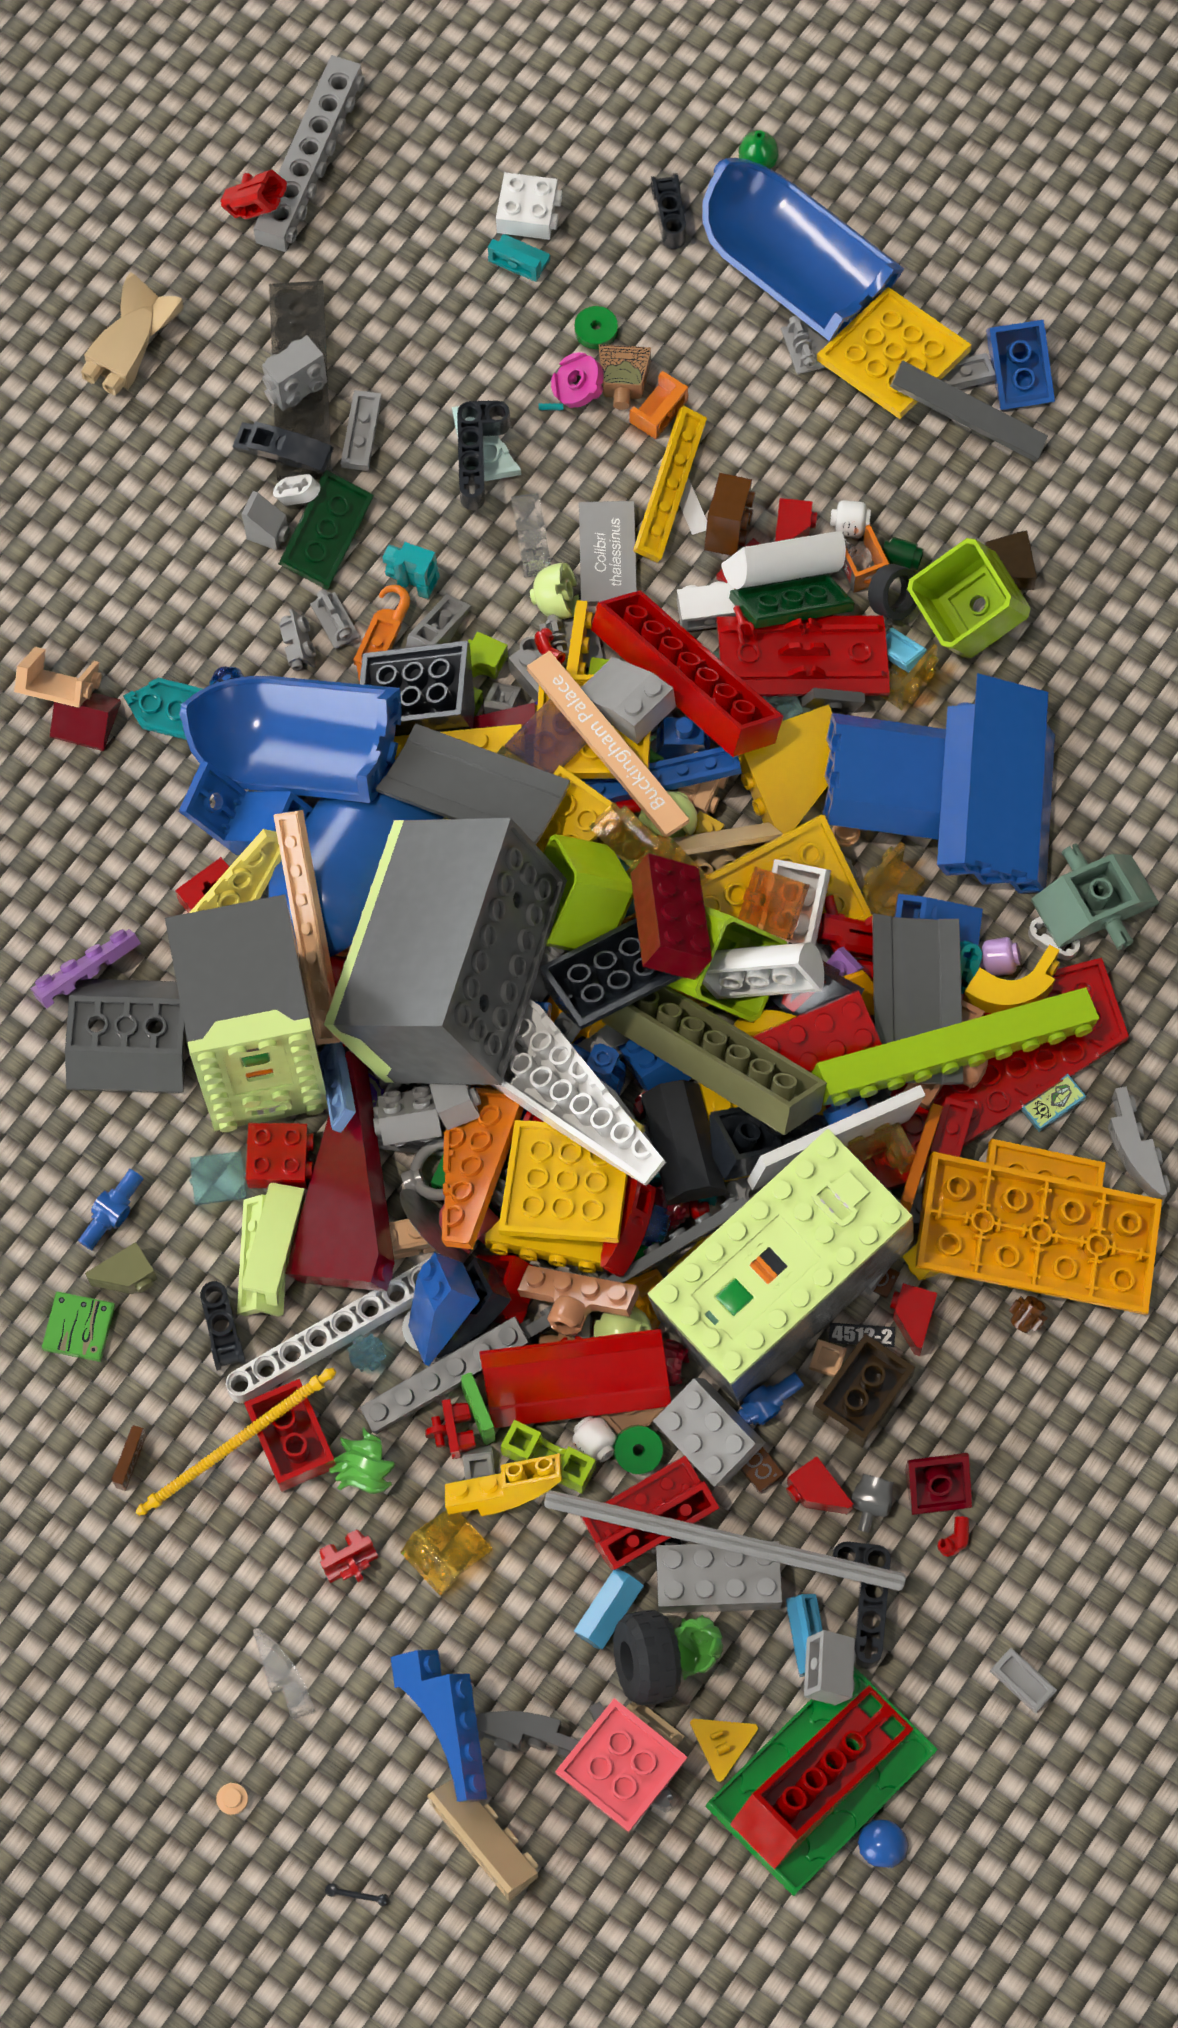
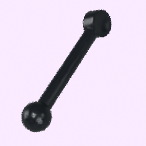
M328 1884L325 1888V1893L329 1897L336 1895L378 1902L380 1906L388 1905L390 1900L386 1894L376 1896L339 1889L334 1884Z

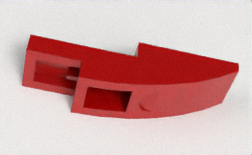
M629 1175L619 1243L603 1242L600 1267L617 1277L624 1276L640 1248L650 1221L656 1188L652 1185L647 1184L646 1186Z

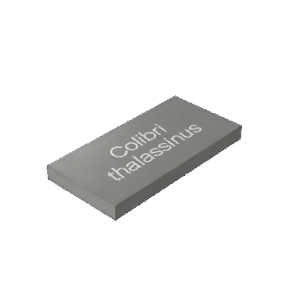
M634 501L579 502L581 601H588V606H597L600 601L636 592V553L633 551L635 546Z

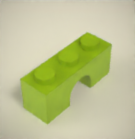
M477 631L473 640H468L470 643L473 678L478 675H486L496 679L508 658V645ZM474 687V716H476L483 704V692Z
M516 1420L513 1421L500 1446L501 1454L516 1462L560 1453L562 1481L559 1483L580 1494H583L596 1469V1459L569 1446L567 1449L558 1447L543 1438L541 1432Z

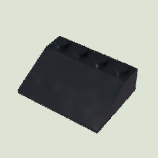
M469 641L363 653L359 684L400 688L401 725H396L395 736L410 735L415 723L437 732L473 729L475 699Z
M636 918L540 966L545 989L558 1008L581 1030L683 978L643 967Z

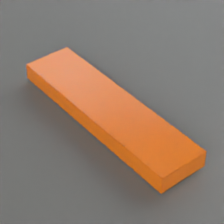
M933 1104L930 1107L900 1201L909 1213L912 1209L943 1106Z

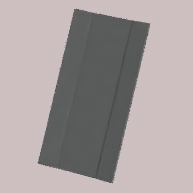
M415 723L405 746L387 775L376 787V792L448 819L512 818L536 845L564 799L570 786V780Z
M873 914L874 1027L882 1045L961 1023L959 919L934 920ZM963 1066L959 1067V1070L952 1074L943 1075L942 1072L932 1075L930 1079L920 1083L939 1085L963 1084ZM913 1080L906 1083H916V1081Z

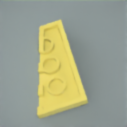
M263 829L189 913L260 899L272 877L275 867L282 860L277 832Z

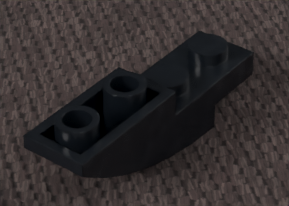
M242 422L232 446L239 452L276 459L285 465L322 473L325 472L334 450L333 446L319 440L259 422L254 424Z

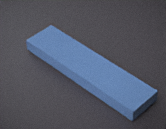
M342 1042L326 1044L319 1053L331 1127L332 1130L341 1133L356 1113L345 1051Z

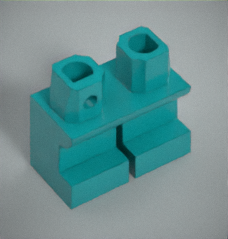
M404 542L402 548L389 544L382 557L383 563L387 564L385 569L386 576L396 579L397 585L404 588L409 584L417 587L418 596L429 600L440 578L436 553Z

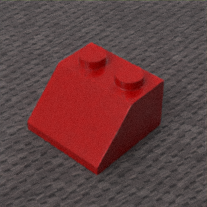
M476 1255L477 1258L494 1264L512 1299L493 1322L502 1324L516 1317L519 1323H522L527 1314L531 1298L521 1297L518 1288L528 1265H532L515 1255Z

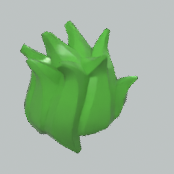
M364 1427L362 1430V1440L353 1441L341 1437V1445L345 1448L346 1452L334 1458L336 1465L329 1469L330 1474L340 1472L335 1478L336 1482L341 1481L337 1487L339 1490L353 1486L369 1494H377L386 1491L393 1485L391 1481L387 1482L384 1480L395 1467V1463L382 1460L381 1438L368 1433Z
M704 1615L696 1619L685 1620L682 1618L681 1626L675 1628L674 1632L677 1636L681 1655L683 1679L686 1680L688 1676L694 1675L697 1672L706 1673L714 1666L716 1660L721 1658L723 1637L719 1628L714 1626V1622L704 1617Z

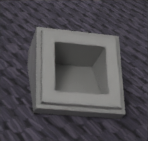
M481 1446L467 1452H462L465 1480L495 1474L492 1446Z

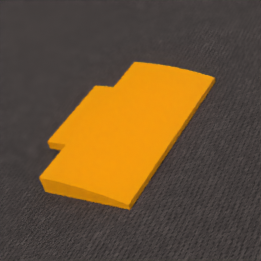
M991 1139L988 1144L986 1163L933 1152L927 1159L915 1268L1147 1315L1149 1312L1162 1199L1103 1187L1106 1162Z

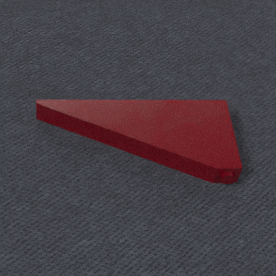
M346 1051L345 1058L356 1113L341 1133L332 1130L328 1115L285 1274L301 1283L387 1292L393 1276L395 1261L378 1139L373 1122L374 1111L368 1067L354 1053Z

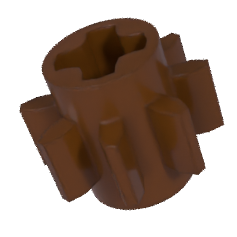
M1020 1296L1008 1310L1014 1314L1010 1319L1013 1326L1024 1333H1028L1031 1329L1036 1332L1048 1319V1317L1043 1315V1312L1046 1310L1045 1305L1033 1296H1027L1026 1299Z

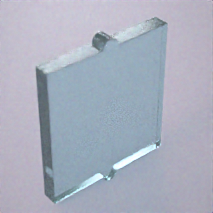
M241 1151L190 1158L192 1178H190L189 1182L193 1185L195 1205L246 1199L244 1181L246 1172L243 1171Z

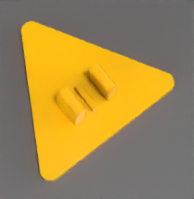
M692 1719L690 1721V1726L716 1781L722 1782L758 1731V1726L750 1723Z

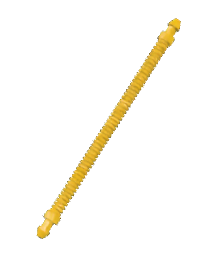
M328 1368L320 1376L315 1375L310 1378L309 1383H306L299 1390L288 1396L287 1399L281 1401L278 1406L276 1405L275 1408L273 1407L263 1414L259 1419L251 1423L250 1426L248 1425L238 1435L236 1434L223 1443L222 1446H219L210 1455L208 1454L207 1457L201 1459L198 1464L196 1463L183 1472L179 1477L168 1483L167 1486L149 1495L145 1503L138 1505L136 1513L141 1516L146 1515L152 1508L157 1509L162 1505L163 1501L193 1481L194 1478L196 1479L206 1469L208 1470L209 1467L218 1463L222 1458L233 1452L234 1449L236 1450L246 1440L248 1441L249 1438L258 1434L262 1429L273 1423L274 1420L280 1418L286 1411L288 1412L298 1405L302 1400L310 1396L311 1393L313 1394L314 1391L324 1388V1383L335 1377L336 1370Z

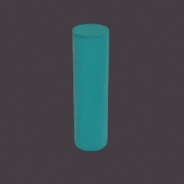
M539 403V410H563V403Z

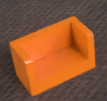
M661 371L658 375V386L639 409L634 406L630 409V423L654 439H657L677 415L678 410L688 401V386L666 372Z

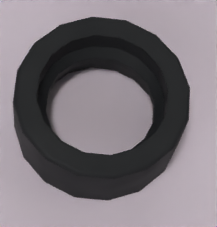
M895 564L884 565L878 569L868 587V600L872 610L878 615L894 620L904 619L909 616L917 607V604L907 590L909 579L915 576L916 573L907 567ZM899 577L901 592L896 603L889 607L888 591L892 582Z

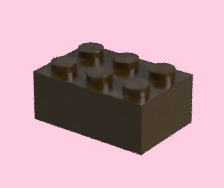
M865 1333L815 1403L813 1415L863 1448L913 1377L915 1367Z

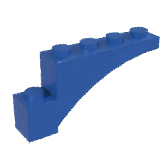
M415 1650L392 1656L391 1665L394 1687L401 1688L421 1709L435 1731L449 1764L457 1802L487 1799L470 1674H447L442 1676L438 1650Z

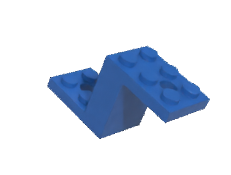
M201 762L178 812L232 853L241 855L263 829L276 831L274 814L303 810L304 819L306 820L313 808L291 791H245L211 763ZM212 794L214 795V800L216 802L214 808L210 806V797Z

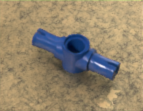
M129 1168L115 1189H111L109 1192H102L91 1208V1213H93L91 1218L93 1220L77 1241L93 1251L107 1230L110 1231L112 1227L115 1229L119 1228L130 1213L129 1199L144 1178Z
M793 1372L773 1387L771 1385L768 1387L763 1385L751 1392L743 1399L742 1409L737 1411V1413L748 1425L752 1423L753 1425L757 1423L762 1425L782 1411L781 1406L784 1405L783 1401L803 1388L804 1384L797 1374Z

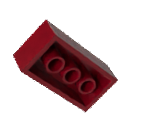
M647 853L631 872L643 967L695 980L712 961L699 867Z

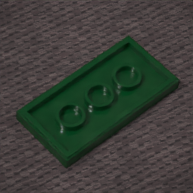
M325 470L318 482L321 486L320 492L312 501L308 502L278 564L328 590L374 495Z
M828 573L730 590L729 595L731 602L735 606H740L743 615L754 625L755 629L789 623L798 618L807 620L809 618L851 612L854 610L855 602Z

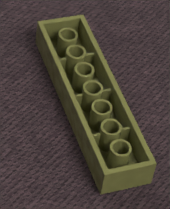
M665 986L602 1019L603 1023L626 1036L639 1046H642L783 1135L821 1111L827 1082L669 986Z

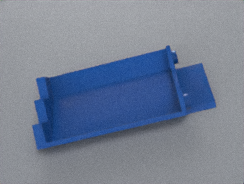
M977 673L975 704L963 702L959 703L958 706H948L937 865L946 876L974 874L982 885L1011 883L1018 894L1041 892L1046 888L1055 734L1047 724L1049 692Z
M832 713L826 737L830 753L824 775L828 784V792L823 815H825L828 824L939 840L946 729Z

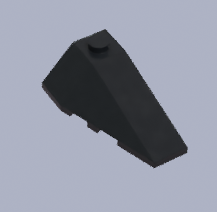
M740 1107L714 1111L709 1115L712 1158L724 1180L748 1176L761 1155L829 1125L824 1115L815 1114L783 1135Z

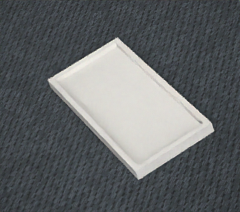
M921 1085L761 1155L747 1179L752 1191L769 1183L826 1129H829L849 1148L909 1121L926 1096Z

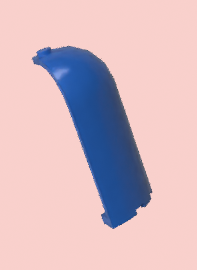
M741 158L722 159L713 170L714 175L710 180L703 199V225L710 244L723 259L828 341H831L887 287L892 288L904 271L902 266L782 175L763 165Z
M247 676L228 679L202 689L182 703L179 714L190 751L199 763H211L243 789L291 791L295 795L371 803L379 794V792H376V787L385 777L383 775L387 765L393 764L396 756L398 743L394 742L396 725H401L400 688L277 676Z
M393 764L387 765L383 776L387 775ZM379 793L371 803L330 798L319 799L305 820L330 957L339 954L352 944L394 820L443 819V816ZM281 860L275 867L269 882V897L285 894L295 936Z

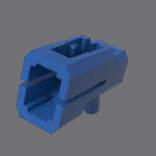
M572 1044L594 1074L620 1096L625 1084L626 1065L619 1059L617 1050L604 1044H595L590 1053L578 1045Z

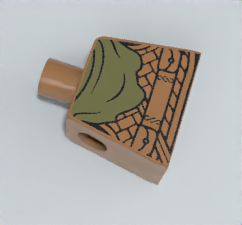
M599 345V363L602 366L604 375L602 383L603 396L614 398V408L619 410L628 409L630 407V398H642L651 365V347Z

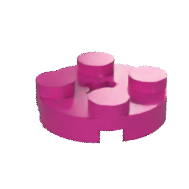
M577 352L568 355L559 363L561 367L557 374L553 373L551 389L553 395L568 408H577L601 396L604 375L602 366L596 359L585 353ZM580 375V382L576 385L573 384L577 380V376Z

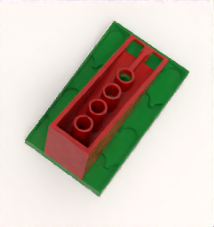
M855 1666L853 1669L855 1687L851 1699L837 1705L810 1699L705 1805L736 1839L738 1838L739 1842L784 1885V1888L793 1897L938 1750Z

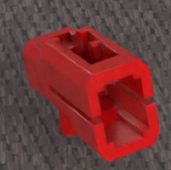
M273 169L259 173L254 177L250 173H245L242 176L241 184L225 190L220 200L221 207L234 218L243 217L245 220L272 212L279 206L280 198L283 197L287 189V181Z
M834 895L826 896L824 902L826 913H823L821 916L816 941L819 944L829 945L834 953L837 949L844 947L855 958L873 961L872 916L865 920L845 917V915L838 913Z

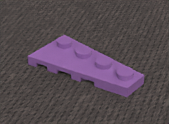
M124 929L112 934L110 941L102 946L97 944L87 949L85 956L77 961L71 959L60 966L61 970L52 976L46 974L35 981L36 985L30 989L36 999L47 1009L54 1004L52 999L54 996L62 993L64 995L69 994L76 989V981L80 978L81 980L92 978L99 973L102 963L105 962L106 965L114 963L141 943L136 934L130 929L127 931Z

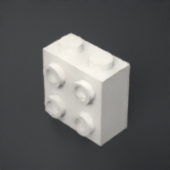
M504 172L496 215L497 233L550 240L551 229L556 230L558 213H555V207H560L562 200V190H558L557 179Z

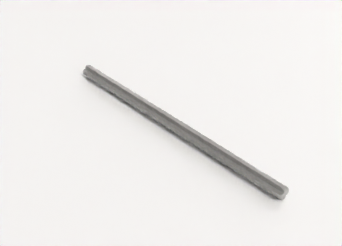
M552 1490L547 1491L544 1506L549 1509L898 1591L902 1590L905 1584L906 1577L901 1572Z

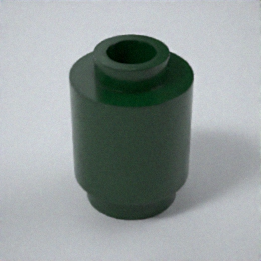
M894 536L891 541H885L882 549L889 564L916 570L920 566L924 553V548L918 547L917 543Z

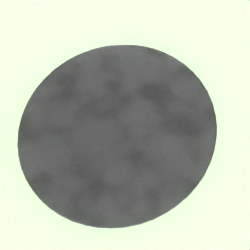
M412 1189L401 1190L400 1202L403 1210L424 1240L442 1256L464 1263L467 1260V1253L461 1248L446 1247L442 1241V1229L439 1225L440 1209L430 1200Z

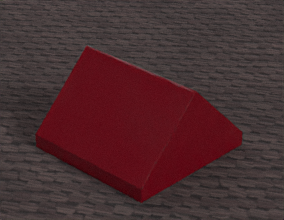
M92 692L91 697L86 699L80 707L54 702L50 738L104 751L121 700Z
M968 1453L907 1460L905 1475L912 1515L972 1508Z

